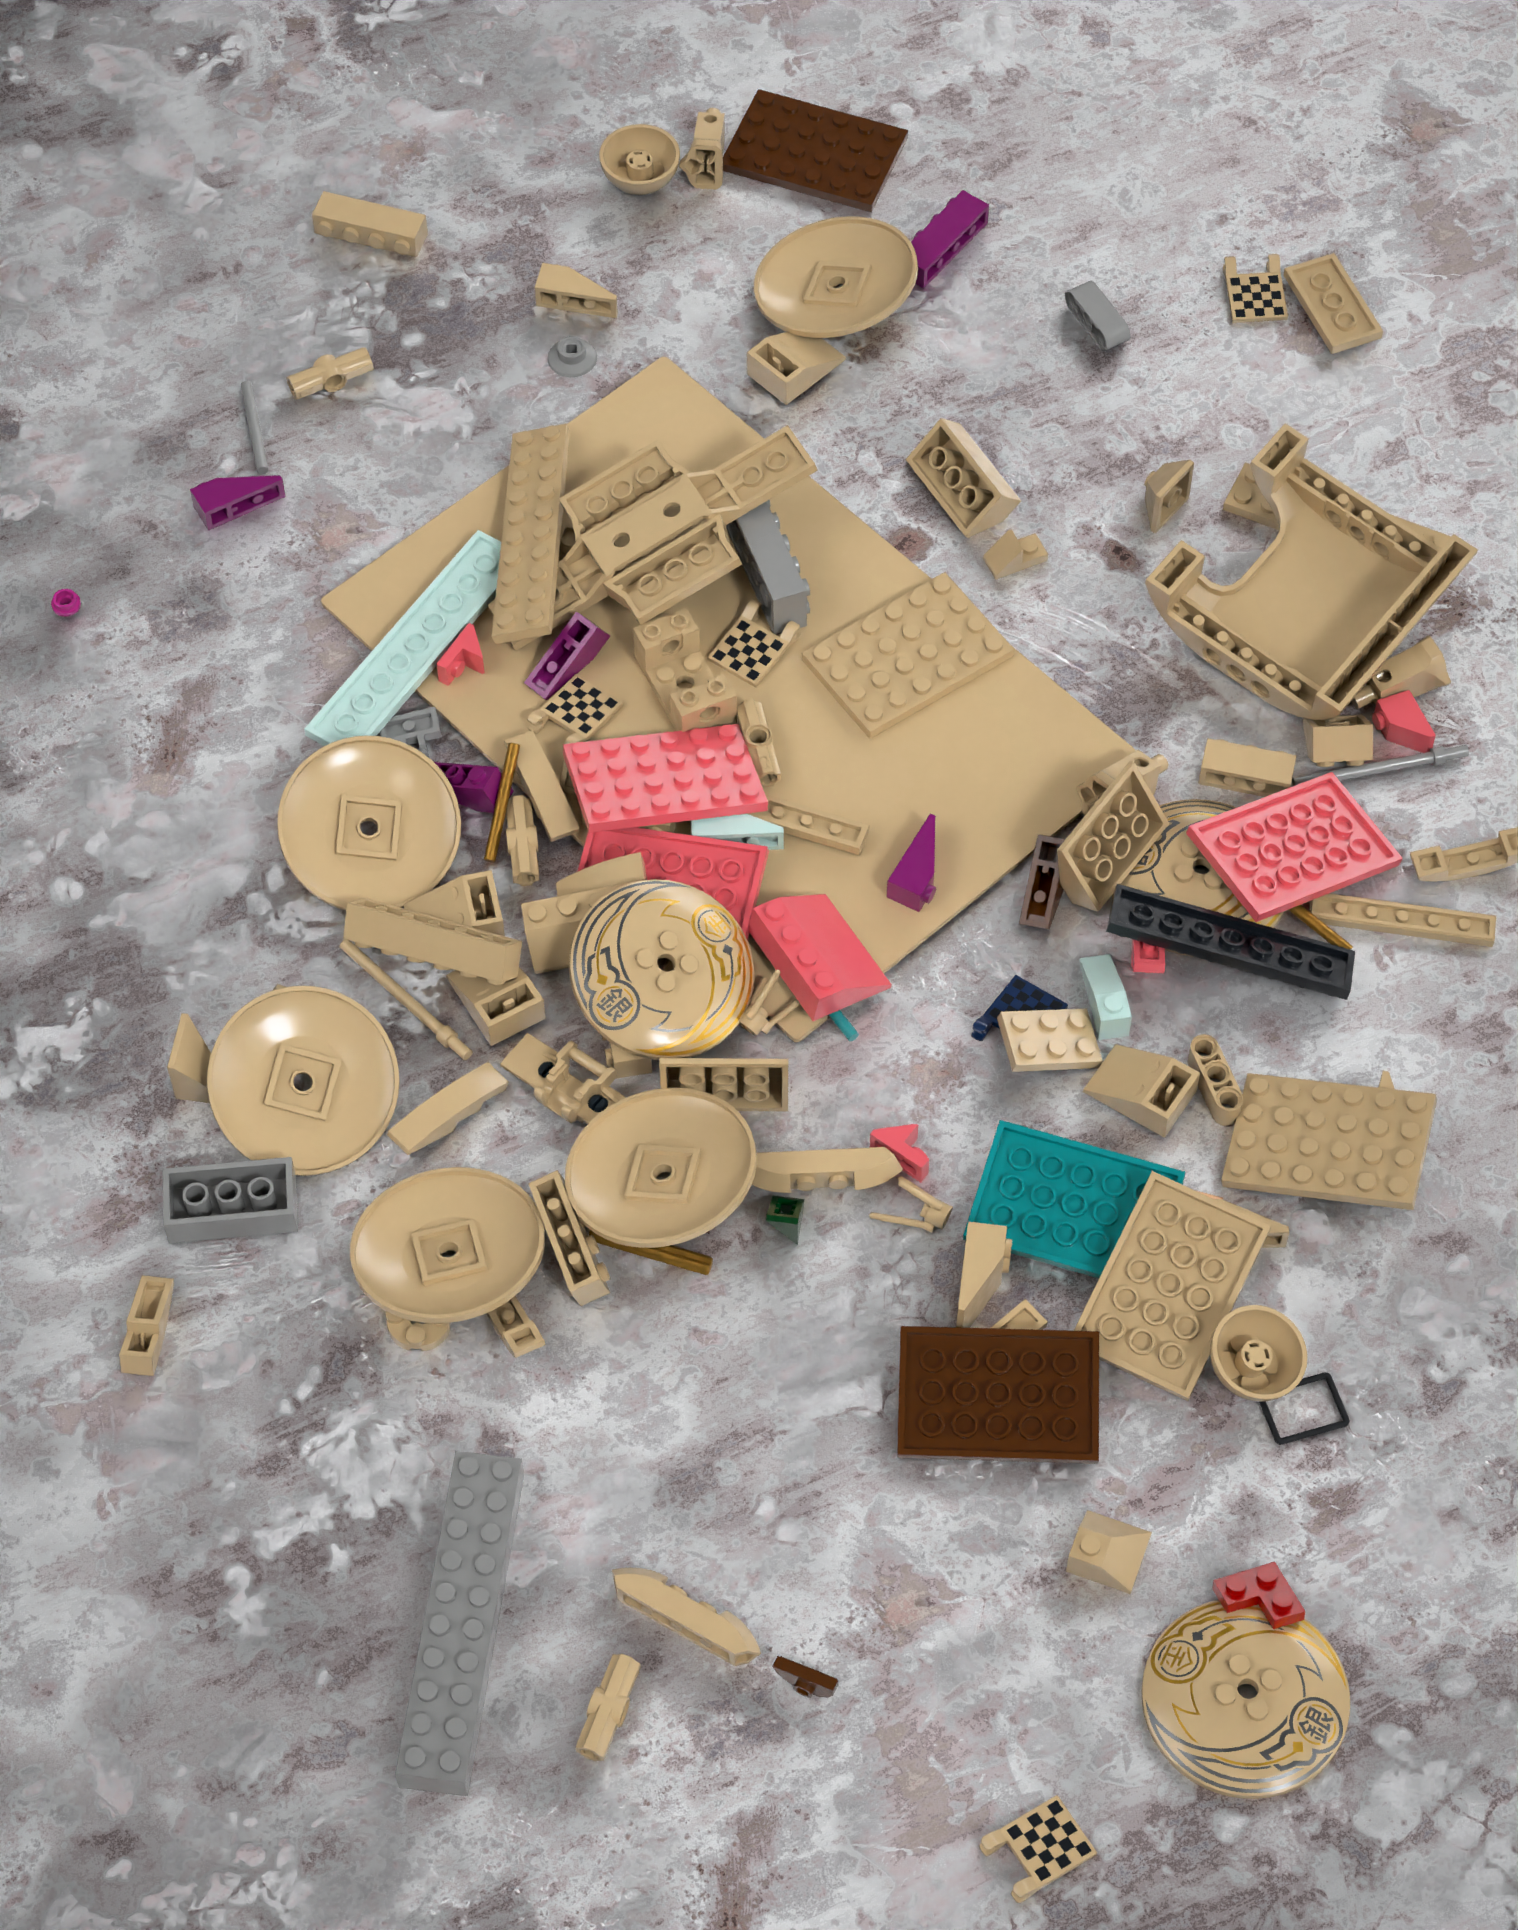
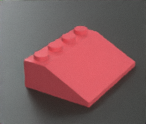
M826 894L778 897L753 908L749 921V933L774 968L780 970L781 978L812 1021L891 988L892 984Z

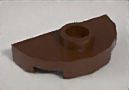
M777 1656L772 1665L776 1673L792 1684L793 1689L804 1697L811 1698L812 1695L829 1698L834 1695L838 1687L839 1680L837 1678L782 1656Z

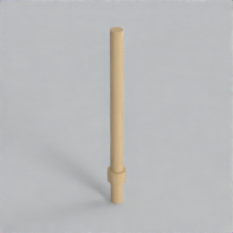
M344 939L340 943L339 947L436 1035L438 1042L445 1048L450 1047L463 1060L471 1057L473 1051L458 1039V1033L449 1025L444 1026L350 940Z

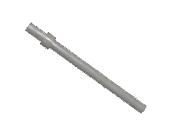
M1467 745L1446 749L1440 746L1430 748V752L1292 778V784L1296 786L1330 772H1333L1338 780L1342 781L1431 763L1433 766L1446 764L1447 760L1469 756V749Z

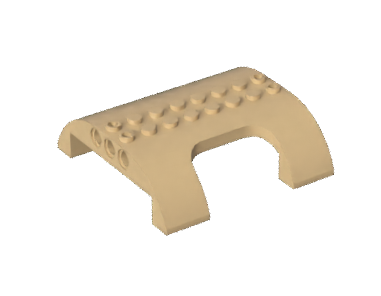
M1285 423L1250 463L1258 488L1273 510L1279 526L1278 535L1270 546L1238 581L1231 585L1221 586L1211 582L1202 574L1205 555L1181 540L1149 575L1145 584L1155 607L1165 622L1201 658L1259 698L1287 713L1311 720H1326L1339 716L1473 559L1478 549L1455 534L1450 537L1442 548L1305 459L1309 438Z

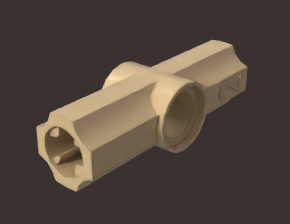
M362 347L337 358L333 355H323L315 361L313 367L290 375L286 379L294 399H300L323 389L328 392H336L345 386L347 380L372 371L374 368L367 349Z
M754 699L743 701L742 704L737 706V718L745 744L762 787L774 786L777 781L781 780V773L772 744V732L767 726L761 702H757Z
M517 795L512 796L508 801L506 810L508 855H511L513 883L520 884L521 886H530L534 882L539 881L537 830L533 822L530 798Z
M613 1654L600 1687H596L593 1691L587 1709V1720L576 1745V1752L587 1759L604 1761L617 1727L620 1728L625 1720L630 1704L629 1696L641 1668L640 1663L632 1657L624 1654Z

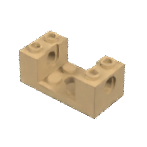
M687 608L633 628L634 656L676 731L685 732L695 728L737 723V695L724 673L718 676L713 675L700 652L699 628ZM683 682L691 683L693 687L690 689H681L678 687V685Z

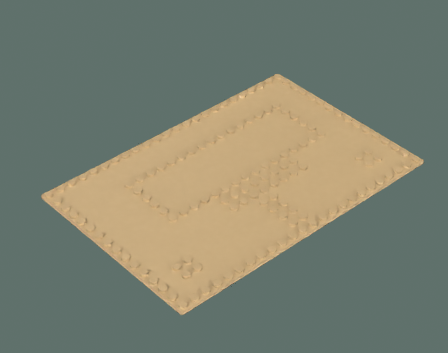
M660 357L567 423L570 437L564 495L656 440L660 441L671 459L693 473L713 470L764 438L669 358ZM509 465L323 596L321 599L322 606L369 650L373 651L477 530L501 542ZM808 476L770 499L771 513L776 512L780 522L781 535L786 534L790 544L791 557L796 556L800 566L799 575L801 579L806 578L810 588V595L807 596L810 606V613L807 614V626L799 629L801 632L799 639L788 647L756 688L708 660L710 653L741 617L751 599L758 601L743 565H740L645 623L687 608L699 628L700 652L714 676L725 674L737 695V706L742 704L743 701L751 699L761 702L767 726L772 732V744L781 773L780 781H777L774 786L763 788L765 794L869 825V833L860 855L784 833V849L769 850L756 906L778 897L826 894L885 974L1032 855L1035 850L1038 834L1054 837L1080 816L1083 811L1081 798L1076 789L1078 785L1086 782L1095 773L1104 770L1137 750L1015 648L1012 658L869 739L802 661V652L928 582L931 578ZM668 507L665 511V516L674 517L678 515L680 507ZM563 508L562 523L572 524V520ZM702 519L701 523H699L698 525L690 526L689 528L677 534V536L673 540L665 541L664 543L652 549L648 555L640 556L639 558L627 564L626 567L621 571H615L614 576L631 567L632 565L636 564L637 562L641 561L642 559L646 558L647 556L651 555L652 553L656 552L657 550L661 549L662 547L666 546L667 544L671 543L672 541L676 540L677 538L681 537L682 535L686 534L687 532L691 531L692 529L696 528L697 526L703 524L709 519ZM728 534L729 543H730V545L732 546V548L734 549V551L736 552V549H735V547H734V545H733V543H732V540H731V538H730V536H729V534ZM620 536L615 540L614 545L619 548L624 547L629 543L630 538L628 536ZM560 550L558 562L566 556V553ZM610 596L582 611L580 614L608 633L610 638L596 657L578 675L623 702V706L588 741L676 731L634 656L633 628L640 626L632 611H629ZM487 607L473 623L483 656L485 673L481 674L465 666L463 673L458 678L455 677L451 684L447 686L439 682L436 666L415 692L431 707H436V711L502 772L507 752L504 740L529 732L528 725L530 722H528V716L533 711L539 710L548 701L524 682L570 619L552 629V634L541 636L516 651L511 642L495 644L492 638L494 615L489 607ZM762 610L761 617L754 623L772 632ZM688 682L680 683L678 687L681 689H690L693 687V685ZM548 719L542 730L535 734L560 782L565 761L563 744H565L567 737L572 735V733ZM515 769L513 783L525 793ZM564 792L580 828L579 832L571 836L584 847L588 829L587 826L582 825V812L577 796ZM931 813L935 815L934 886L936 887V893L929 904L925 902L920 912H917L887 898V881ZM691 820L677 822L674 833L692 835ZM749 933L747 941L754 963V992L760 979L765 977L767 979L766 985L776 969ZM780 975L761 1005L769 1013V1019L796 1000V997ZM800 1005L775 1025L792 1041L800 1042L830 1017L827 1015L812 1021Z

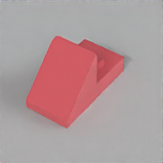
M467 624L437 662L439 682L449 686L455 677L458 678L463 673L465 666L481 674L485 673L483 656L473 624Z
M1132 939L1131 968L1133 972L1164 973L1165 948Z
M910 1124L874 1129L870 1133V1148H887L897 1158L903 1168L902 1171L921 1183L929 1173V1158L920 1148L911 1147L918 1138L919 1125Z

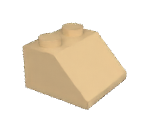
M1362 714L1339 715L1326 720L1303 718L1307 755L1313 763H1316V766L1331 767L1334 766V762L1346 761V765L1359 766L1363 765L1364 761L1373 760V724Z

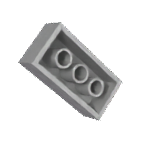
M292 1157L162 1169L163 1225L169 1244L298 1232L296 1175Z

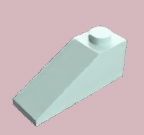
M749 814L691 820L693 836L768 846V850L784 849L783 827Z
M1111 955L1080 958V967L1098 1040L1129 1036L1132 1015L1125 988Z

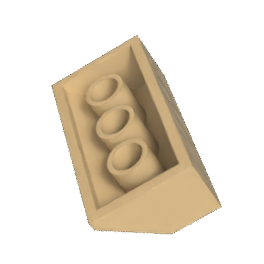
M940 418L905 459L967 538L1003 522L1021 502L1020 498L960 423Z
M629 883L521 903L524 929L535 974L569 968V956L573 937L586 913L603 896Z

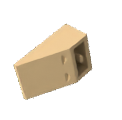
M784 332L766 337L747 352V375L787 405L845 361L846 357L822 338L803 337Z
M492 870L462 875L403 904L406 910L505 936Z
M520 967L518 977L505 981L503 985L490 984L486 982L487 978L479 976L465 977L460 975L458 970L446 975V978L490 1046L546 1019L544 999Z
M1115 1044L1085 1086L1083 1092L1165 1138L1197 1092L1200 1072L1172 1057Z

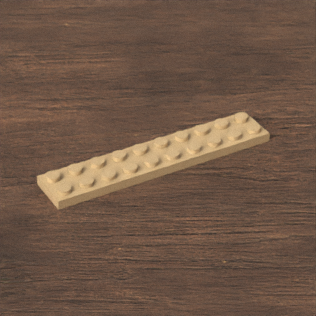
M567 423L512 434L492 627V638L495 644L552 634L563 506L559 498L564 496L570 437Z

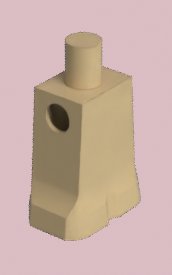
M709 108L706 112H698L693 142L688 153L679 162V168L687 174L689 182L697 189L716 190L723 183L725 113H721L717 108Z
M1426 636L1411 648L1386 660L1366 683V686L1353 698L1352 704L1356 709L1372 702L1376 705L1379 699L1410 690L1415 698L1426 692L1451 684L1442 652L1431 636Z
M1137 750L1104 770L1090 776L1086 782L1076 787L1081 798L1084 816L1129 761L1135 762L1154 795L1159 774L1168 769L1167 759L1161 754L1150 758L1140 750Z

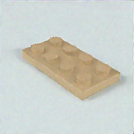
M1335 253L1284 269V278L1331 354L1382 338L1383 330Z

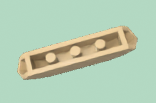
M885 1147L757 1153V1166L752 1185L779 1193H791L790 1189L810 1191L814 1188L823 1187L844 1189L847 1186H854L855 1190H860L885 1183L899 1174L903 1168L895 1155Z
M632 1567L612 1569L618 1601L733 1666L747 1664L761 1654L751 1631L731 1612L726 1610L720 1615L717 1614L716 1609L704 1601L697 1603L688 1598L687 1593L680 1587L665 1585L668 1577L658 1572Z

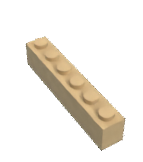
M366 898L347 903L343 939L354 941L357 947L379 948L383 954L404 955L411 962L422 963L426 961L433 963V967L436 969H454L460 971V975L465 977L479 976L487 978L486 982L494 985H503L505 981L518 977L522 941Z

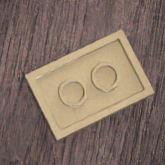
M1087 1008L1001 1012L997 1018L1012 1072L1099 1068L1103 1062Z

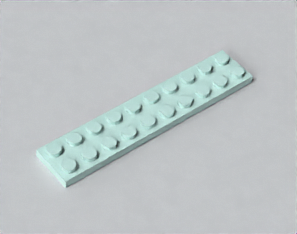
M477 530L304 728L305 736L323 746L355 736H377L434 670L437 662L467 624H473L488 607L487 604L496 598L501 542Z

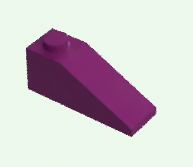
M280 475L215 478L190 489L194 509L208 531L286 497L283 479Z
M576 611L524 683L545 700H548L596 657L610 638V635Z
M929 814L887 881V898L917 912H920L925 902L929 904L936 893V887L934 886L935 815Z

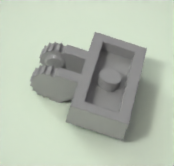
M436 707L393 716L380 731V736L398 740L408 745L419 743V751L429 757L426 741L442 737Z

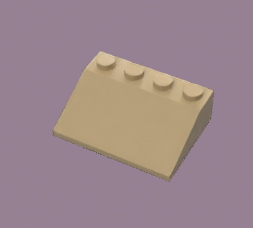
M1129 761L1057 849L1060 884L1073 904L1098 912L1114 893L1116 885L1123 882L1169 825L1167 818L1135 762Z
M659 1058L661 1089L688 1088L707 1092L726 1101L737 1111H788V1059Z

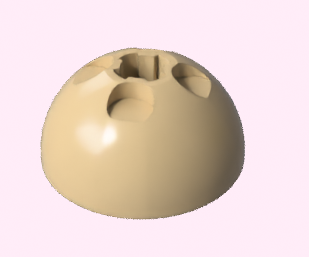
M635 124L617 129L606 137L600 147L599 158L605 176L616 188L633 195H647L662 189L673 178L679 165L680 149L677 141L667 131L652 125Z
M1247 1305L1236 1308L1220 1321L1212 1336L1210 1357L1214 1372L1220 1382L1230 1392L1243 1399L1264 1402L1281 1398L1291 1392L1300 1383L1305 1374L1307 1349L1304 1339L1295 1324L1275 1309L1261 1305Z

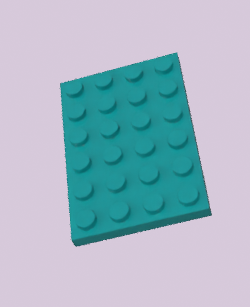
M999 1120L968 1222L1007 1226L1006 1238L1012 1239L1011 1254L1100 1278L1151 1172L1154 1171L1182 1185L1186 1172ZM968 1222L963 1234V1240H966Z

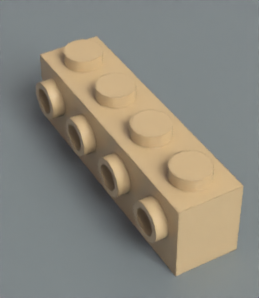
M556 1170L528 1183L572 1296L580 1306H583L609 1294L610 1291L606 1281L611 1280L605 1264L603 1262L598 1263L595 1255L600 1252L598 1244L593 1235L588 1236L585 1229L586 1225L574 1212L567 1195L565 1180L559 1171Z

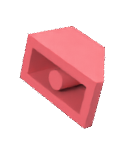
M1410 690L1377 700L1375 711L1372 714V721L1375 728L1381 730L1387 741L1421 753L1430 752L1436 735Z

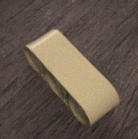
M1206 1034L1198 1035L1191 1041L1187 1061L1188 1066L1200 1072L1198 1088L1215 1122L1222 1126H1232L1241 1113L1243 1104L1242 1092L1216 1039ZM1198 1053H1206L1208 1056H1201ZM1211 1078H1216V1079L1220 1080L1221 1082H1214V1081H1212V1080H1210V1079H1211ZM1228 1104L1231 1105L1233 1108H1225L1222 1105Z

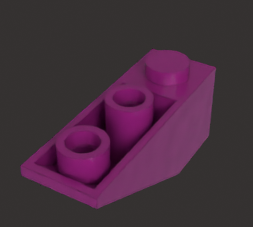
M434 762L450 782L458 804L477 812L494 813L502 776L498 767ZM511 787V791H510V796H509V798L511 797L512 793L514 792V790L512 789V787Z

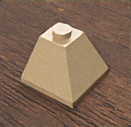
M1183 460L1164 463L1156 472L1152 471L1146 478L1144 483L1146 486L1145 504L1150 530L1156 534L1189 499L1194 469L1193 461Z
M181 1013L167 1066L176 1099L210 1103L207 1090V1073L211 1052L189 1015Z
M1087 1510L1070 1550L1066 1572L1131 1594L1152 1532Z

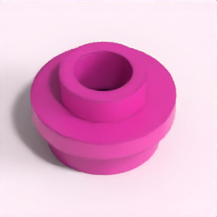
M61 589L54 594L51 606L55 614L67 617L79 611L81 601L80 597L71 589Z

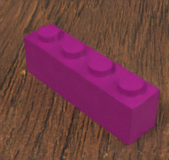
M962 190L955 198L952 197L947 202L946 207L939 214H935L932 217L930 223L923 230H919L915 234L911 243L915 249L918 261V275L915 283L917 286L924 289L988 224L989 204Z

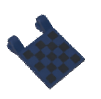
M1015 975L983 1016L974 1022L972 1028L974 1031L971 1037L978 1041H983L992 1025L1000 1029L997 1018L1001 1012L1067 1009L1068 1004Z

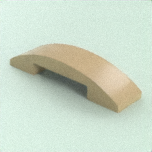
M1518 827L1499 831L1498 838L1442 851L1439 845L1410 852L1419 881L1459 880L1494 872L1518 863Z
M516 1296L502 1306L486 1313L500 1339L513 1357L517 1358L546 1345L533 1320H529Z

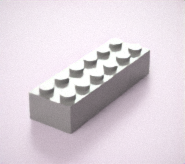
M769 499L726 525V529L755 595L762 604L761 608L771 631L778 635L783 632L789 621L796 622L800 625V628L807 626V614L810 613L807 596L810 595V588L806 578L801 579L799 575L800 566L796 556L791 557L789 540L786 534L781 535L779 518L776 512L771 513Z

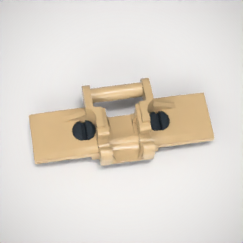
M527 1033L500 1063L501 1067L535 1089L534 1097L536 1101L569 1123L578 1120L581 1123L589 1124L599 1113L626 1098L610 1087L618 1071L613 1067L607 1068L578 1049V1045L573 1041H569L557 1052ZM572 1059L599 1078L596 1081L588 1078L582 1083L569 1073V1060Z

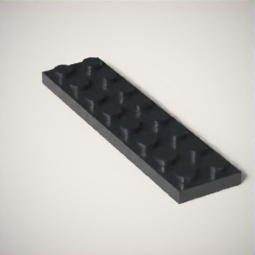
M1121 884L1116 885L1106 932L1236 968L1240 971L1296 985L1300 988L1324 993L1332 997L1348 999L1351 992L1355 951Z

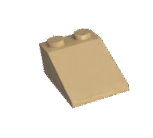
M968 1222L956 1327H971L1001 1285L1002 1273H1009L1012 1239L1006 1238L1007 1226Z

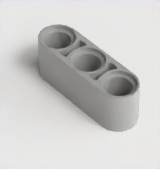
M1088 281L1065 292V301L1068 308L1102 351L1130 340V330L1127 323L1093 281Z

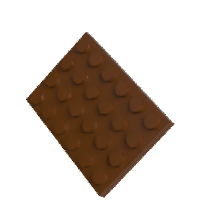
M758 89L723 156V171L872 213L908 139V130Z
M901 1326L897 1458L1098 1464L1099 1331Z

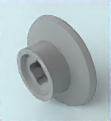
M569 336L553 345L548 353L547 361L555 373L565 377H578L594 368L597 362V353L594 347L587 341L575 336Z

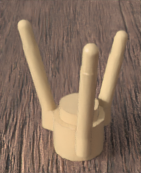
M778 969L774 971L766 985L767 979L765 977L760 979L752 994L750 1004L739 1021V1025L754 1036H757L760 1031L767 1035L776 1023L801 1005L796 999L769 1021L766 1019L769 1013L761 1005L781 973Z
M899 1176L898 1185L925 1202L920 1216L924 1217L925 1220L920 1221L874 1212L869 1214L871 1219L918 1227L932 1233L935 1227L941 1230L944 1228L953 1206L934 1198L903 1176Z

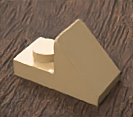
M1010 529L983 555V560L995 580L1048 561V553L1036 533L1017 539Z

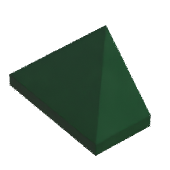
M773 1195L766 1214V1221L798 1245L805 1199Z

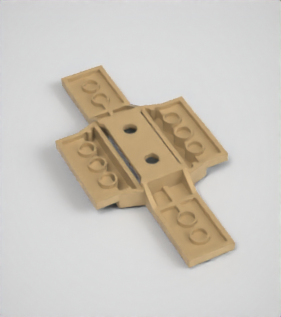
M789 426L783 427L713 470L693 473L671 459L660 441L656 440L559 498L561 505L572 520L576 543L563 560L558 562L552 629L571 619L576 611L581 613L607 596H610L629 611H632L639 624L642 625L742 565L740 558L729 543L726 525L818 471L815 463ZM670 506L680 507V512L674 517L665 516V511ZM702 519H709L708 521L697 526L696 528L692 529L691 531L687 532L686 534L682 535L681 537L677 538L676 540L672 541L671 543L667 544L666 546L662 547L661 549L657 550L656 552L652 553L651 555L647 556L646 558L642 559L641 561L637 562L636 564L632 565L631 567L614 576L615 571L623 570L626 567V565L630 562L634 561L640 556L648 555L652 549L664 543L665 541L673 540L680 532L684 531L690 526H696L699 523H701ZM628 536L630 541L626 546L619 548L614 545L618 537ZM495 600L487 604L493 615ZM539 637L510 642L517 651Z

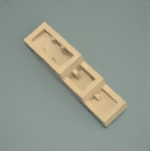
M529 731L504 740L506 748L508 743L520 745L515 769L526 795L530 797L538 819L541 818L550 842L579 832L580 828L567 798L534 732Z
M487 1062L438 1091L388 1130L387 1135L409 1155L454 1132L457 1122L480 1111L483 1102L505 1091L509 1081Z

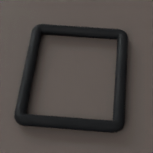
M1325 1372L1303 1378L1296 1387L1326 1379L1343 1421L1280 1438L1266 1401L1259 1402L1277 1444H1287L1348 1426L1350 1422L1329 1373Z

